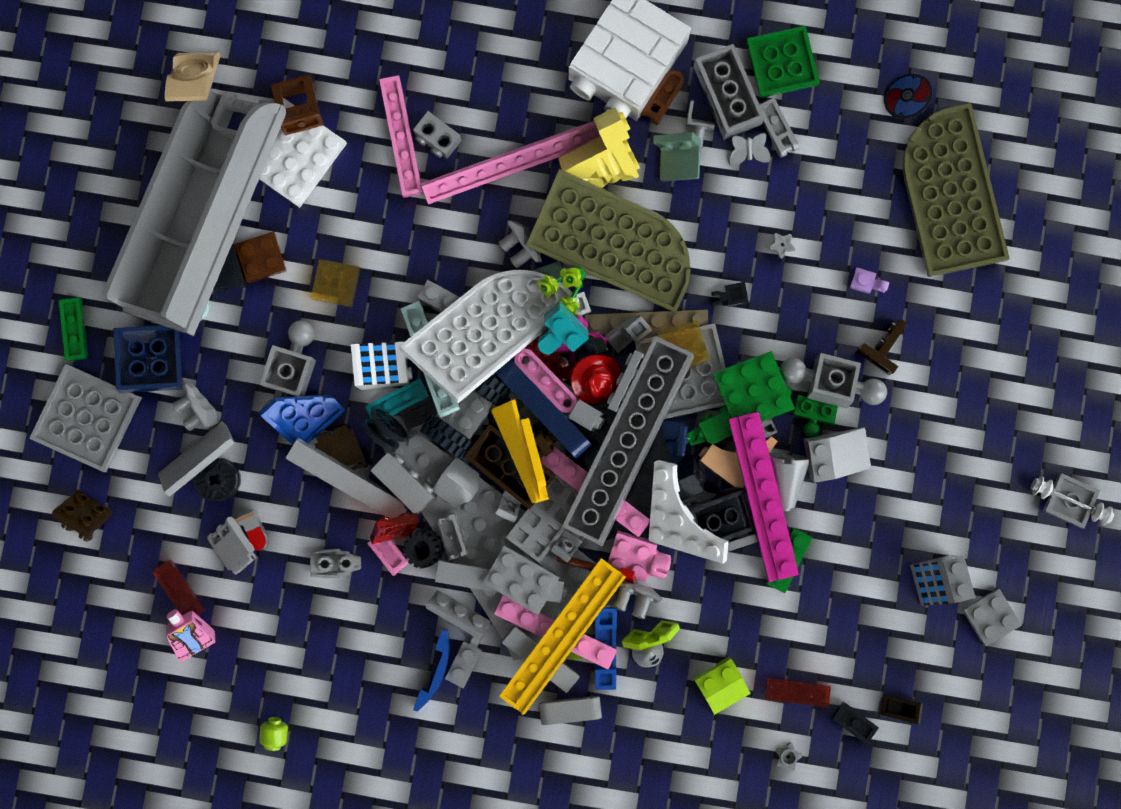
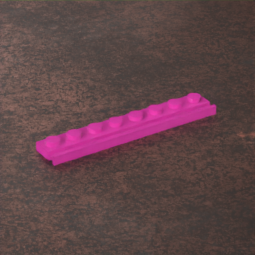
M757 411L730 418L728 421L767 579L769 582L797 576L799 573L760 414Z

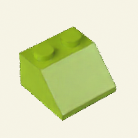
M730 657L693 677L714 715L750 694L743 677Z

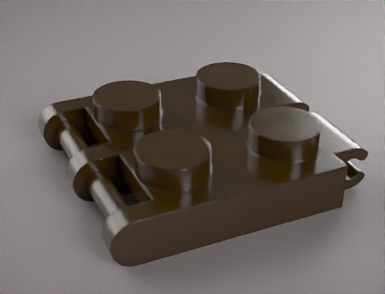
M347 424L333 428L335 434L333 437L330 431L316 435L318 443L314 444L315 448L348 467L362 462L350 467L353 470L368 467L353 428L349 429Z

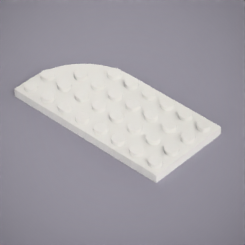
M511 270L497 273L476 284L401 344L399 348L406 357L452 399L459 403L548 328L544 324V314L558 303L561 298L571 297L573 292L564 288L562 283L558 282L557 293H552L551 297L548 298L541 292L538 286V280L543 279L545 274L529 270Z

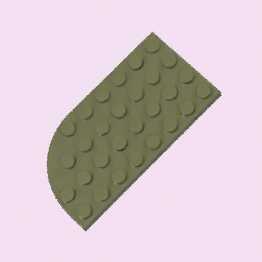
M972 104L954 106L934 113L922 122L911 135L903 156L904 181L927 276L933 277L1008 261L1010 258Z
M559 169L526 246L572 267L579 266L585 273L676 313L688 287L690 259L686 244L675 226L662 215Z

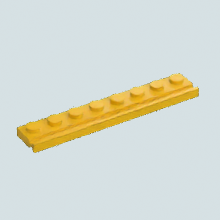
M601 558L499 697L524 715L626 576Z

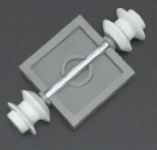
M1058 474L1054 486L1052 480L1044 482L1043 476L1035 478L1031 484L1033 495L1041 493L1042 499L1049 496L1043 512L1074 526L1085 528L1090 514L1092 521L1096 522L1099 519L1102 526L1111 523L1114 518L1112 507L1105 509L1103 503L1094 506L1100 490L1065 474Z

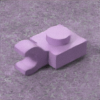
M856 268L850 288L870 294L872 289L885 293L889 282L876 280L877 273Z

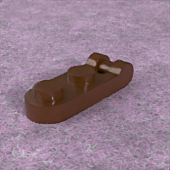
M671 70L665 74L643 108L641 116L653 120L652 123L656 125L660 123L683 86L684 77L679 71ZM653 106L659 108L658 113L651 110Z

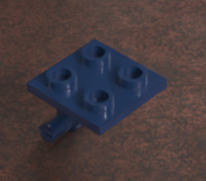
M663 420L662 428L670 463H678L682 461V457H685V448L689 441L687 440L688 427H686V423Z

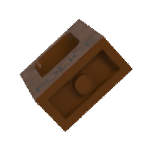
M311 75L300 76L271 85L274 102L283 106V98L305 92L307 95L306 103L285 108L286 115L281 125L285 136L324 125L315 94L316 88Z

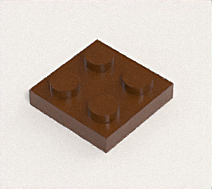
M275 232L235 243L247 283L287 271Z

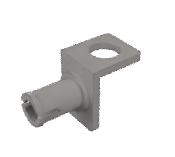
M690 101L686 126L691 127L693 133L701 139L700 148H703L705 131L713 130L715 125L691 121L694 101Z

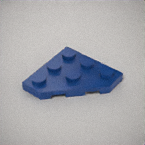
M331 394L273 398L259 411V414L287 441L294 445L298 438L310 443L316 435H319L345 411V408Z

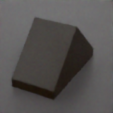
M884 694L881 715L920 724L923 703L916 699Z

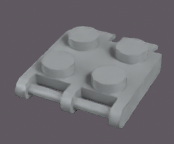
M228 517L223 525H219L214 533H210L207 536L208 541L228 571L232 570L234 574L240 573L256 559L253 553L255 550L253 545L249 542L233 517Z

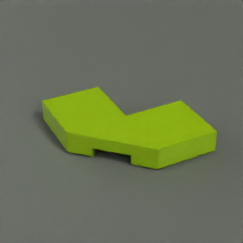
M661 620L651 632L633 629L622 640L624 648L644 650L669 642L680 630L678 623Z

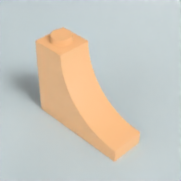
M773 437L766 439L769 452L778 442ZM713 444L709 448L705 446L698 456L701 457L699 461L702 462L704 467L729 486L744 487L736 452L722 450Z

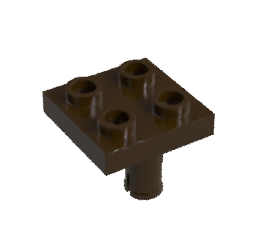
M78 490L55 508L51 517L61 522L63 529L66 527L65 530L67 531L74 530L78 532L79 538H83V541L87 542L92 540L94 531L111 518L113 511Z

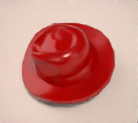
M590 355L580 359L573 367L571 373V387L576 397L588 404L607 401L612 392L615 393L618 388L616 382L621 374L619 364L613 358L605 355Z

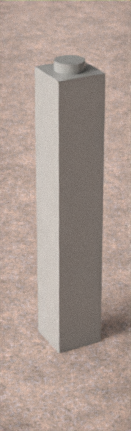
M300 438L295 441L286 456L287 460L396 522L398 517L402 519L408 509L393 492Z
M447 561L438 562L435 582L498 592L483 583L490 569ZM557 581L547 601L561 603V598L566 599L568 586H564V581Z

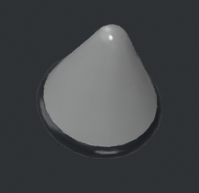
M664 643L644 650L630 649L631 659L640 668H655L662 663L665 657Z

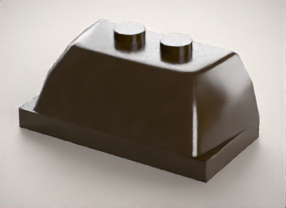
M490 424L464 458L530 510L535 503H532L500 430ZM541 463L547 489L556 476Z

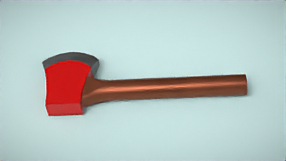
M557 557L556 561L590 571L597 564L571 557L568 563L560 557ZM615 568L626 576L623 581L637 584L635 571Z

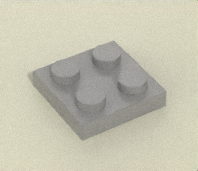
M995 589L962 609L983 646L990 645L1022 626L1000 589Z

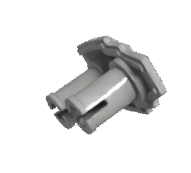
M508 221L512 232L499 241L500 246L507 252L518 242L523 245V249L510 258L512 264L519 268L530 258L534 259L535 262H542L540 253L526 246L530 237L529 228L517 221Z
M192 383L183 384L186 393L183 397L173 402V407L178 413L184 412L190 406L194 411V414L183 420L185 428L192 431L200 424L204 428L217 426L219 423L215 408Z
M340 549L311 551V577L340 578L343 575H350V572L361 569V556L349 554L348 551H340Z
M623 581L618 587L619 592L612 607L625 611L630 595H636L638 601L632 615L645 619L650 602L658 603L662 601V598L652 587Z

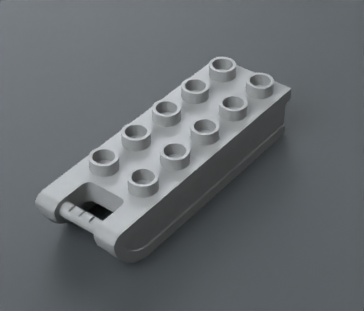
M214 88L210 89L207 100L185 102L102 292L103 298L123 307L122 311L131 316L194 336L286 115L285 106L264 100H259L258 104L237 99L234 93ZM234 111L247 114L237 131L227 128Z

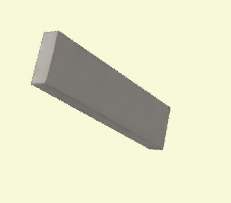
M516 625L512 627L501 641L502 644L524 661L538 644V642ZM562 663L550 681L567 693L580 676L565 663Z

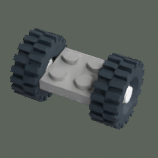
M491 375L458 403L460 410L442 418L438 413L436 416L431 414L420 429V432L463 461L466 453L474 445L467 438H472L494 405H502L511 393V390Z

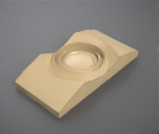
M220 52L177 53L173 57L172 72L166 78L165 101L207 100L220 60Z

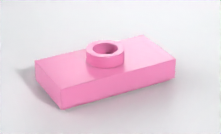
M382 530L367 543L393 576L409 564V560L405 559V555L385 530Z

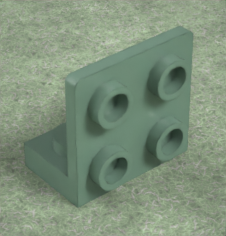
M693 132L654 135L653 144L661 150V181L699 179L701 139Z

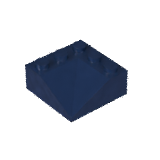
M165 326L113 328L116 390L119 393L184 390L180 331Z

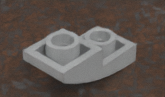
M565 529L550 551L568 563L585 538Z

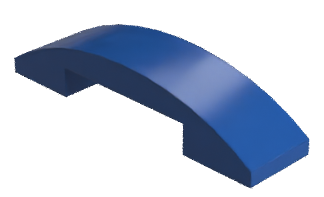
M603 607L595 618V639L616 649L617 607ZM616 654L609 669L595 663V690H616Z
M446 628L442 629L435 650L443 653L429 690L425 688L420 690L413 709L414 711L420 710L432 698L446 673L450 656V637Z

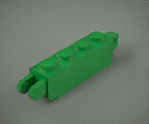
M786 386L788 393L791 396V388ZM726 406L718 409L719 414L713 417L711 414H708L699 419L701 423L696 425L697 428L687 434L690 446L703 442L712 445L732 435L728 421L730 417Z

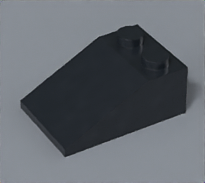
M743 489L687 506L695 518V523L700 528L708 530L721 539L729 540L755 530Z

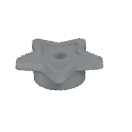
M775 233L774 243L769 246V249L778 253L782 259L786 252L795 251V247L790 243L792 235L781 236Z
M789 743L785 749L776 748V752L779 755L777 766H788L794 771L797 760L802 758V754L794 751L793 743Z

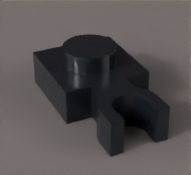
M745 282L726 285V292H711L712 296H720L719 301L713 302L714 306H719L726 301L729 307L749 303Z

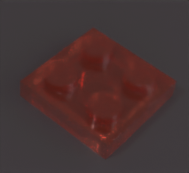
M407 512L395 518H380L376 521L370 535L371 543L377 544L408 537L414 532L419 522L417 513L410 514Z

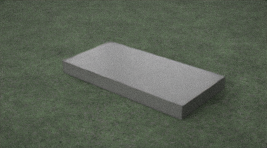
M223 421L158 473L164 493L168 496L174 494L234 445L235 442Z

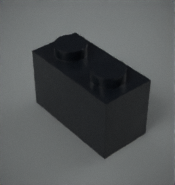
M693 455L675 463L677 465V478L680 489L678 494L681 501L703 492L705 482L703 473L705 468L702 462H697Z

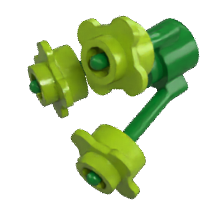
M574 266L568 270L563 268L560 271L561 276L556 279L548 275L543 276V279H539L538 286L541 292L548 298L551 297L552 293H557L558 282L562 280L564 288L575 287L571 297L561 298L559 301L576 317L579 304L575 298L579 289L583 286L582 281L586 276L585 271L579 266Z

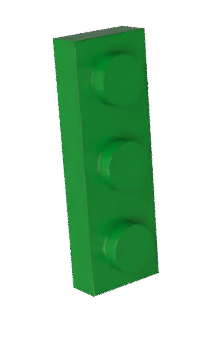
M78 297L59 300L65 361L88 359L82 299Z
M792 528L789 536L798 569L813 537ZM793 577L769 582L767 579L765 584L786 593Z

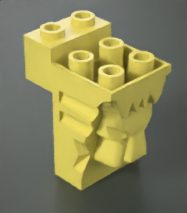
M616 107L593 118L601 135L600 137L558 158L563 171L601 188L608 183L613 184L620 179L627 181L639 177L637 170L640 167L627 141L630 138L627 132L630 130V127L623 112L618 113Z

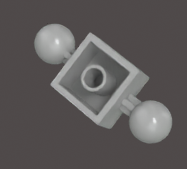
M299 320L289 327L288 337L292 342L290 350L274 345L271 347L259 385L275 390L273 398L287 397V395L305 396L316 360L312 357L301 354L303 347L309 345L315 336L313 326L307 321ZM272 399L268 400L263 405V407L266 406Z
M820 353L815 359L813 370L806 368L805 364L797 358L785 360L780 367V373L786 383L798 384L802 380L810 382L807 398L847 409L853 403L855 394H859L862 400L870 405L882 403L887 396L886 385L881 380L869 379L864 383L858 382L861 363Z

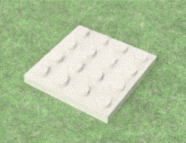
M283 98L285 108L294 106ZM325 126L286 136L280 128L259 180L300 208L346 146L347 142Z

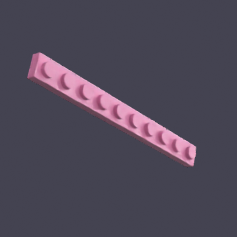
M595 121L423 182L421 186L428 204L563 156L601 135Z

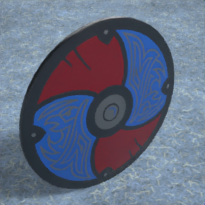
M919 74L900 76L888 86L885 92V108L895 118L910 119L916 117L929 106L933 96L932 86L924 76Z

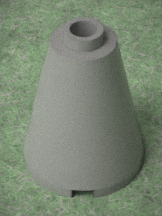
M786 453L769 454L783 511H790L796 505L809 466V457L797 454L789 456Z

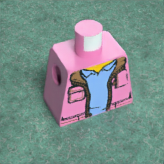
M175 609L166 616L170 622L166 626V636L180 662L215 643V631L195 612L189 611L181 615Z

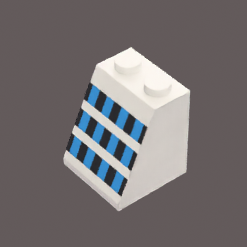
M404 342L351 344L355 386L360 390H369L409 384L410 379H413L412 368L408 367L407 359L409 358L399 348Z

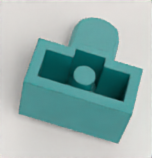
M559 301L544 314V324L549 329L539 337L538 347L542 353L547 355L552 354L562 344H565L574 352L589 339L588 329Z

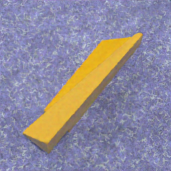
M515 400L493 408L492 414L531 502L537 503L549 500L546 480L529 418L520 420Z

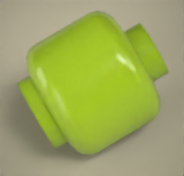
M270 717L268 721L261 724L259 742L264 746V749L269 751L280 750L287 743V724L278 717Z

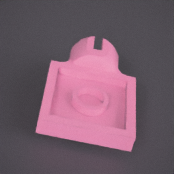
M618 530L607 563L614 568L635 571L636 579L645 582L648 576L665 579L671 565V556L659 552L657 544L650 542L648 539Z

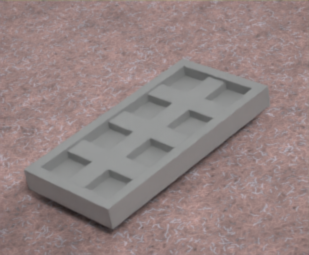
M556 474L555 479L546 489L549 500L537 502L530 510L527 509L505 538L506 541L538 565L566 529L562 525L579 493Z

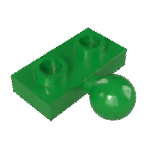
M797 395L793 416L809 420L803 427L805 436H818L820 427L817 422L832 426L835 424L838 406Z

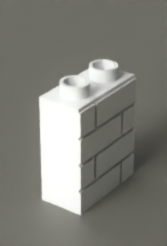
M612 0L569 66V80L572 81L570 85L571 90L586 100H590L594 95L607 103L604 107L605 111L616 107L618 113L623 112L625 118L628 116L637 121L661 80L670 71L688 43L691 27L647 0Z

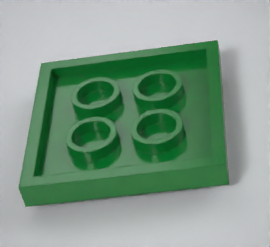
M806 26L746 39L759 98L810 88L820 84Z
M772 351L713 373L730 418L758 411L761 422L795 409Z

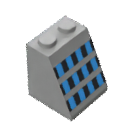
M947 555L910 565L921 606L958 603L976 598L964 556Z

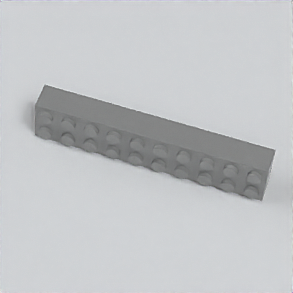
M657 336L654 337L562 527L603 546L694 359L693 353Z

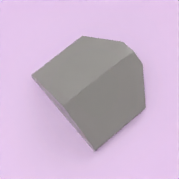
M456 457L437 481L433 492L453 507L469 502L478 491L479 473Z

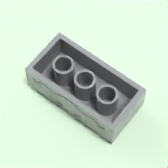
M734 44L696 58L694 69L723 139L762 125L765 117Z

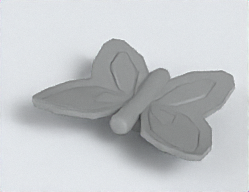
M760 133L753 139L748 137L747 141L741 136H733L732 143L735 149L730 155V165H739L745 160L746 156L748 160H752V154L756 160L762 163L769 162L771 160L770 153L764 146L766 134Z

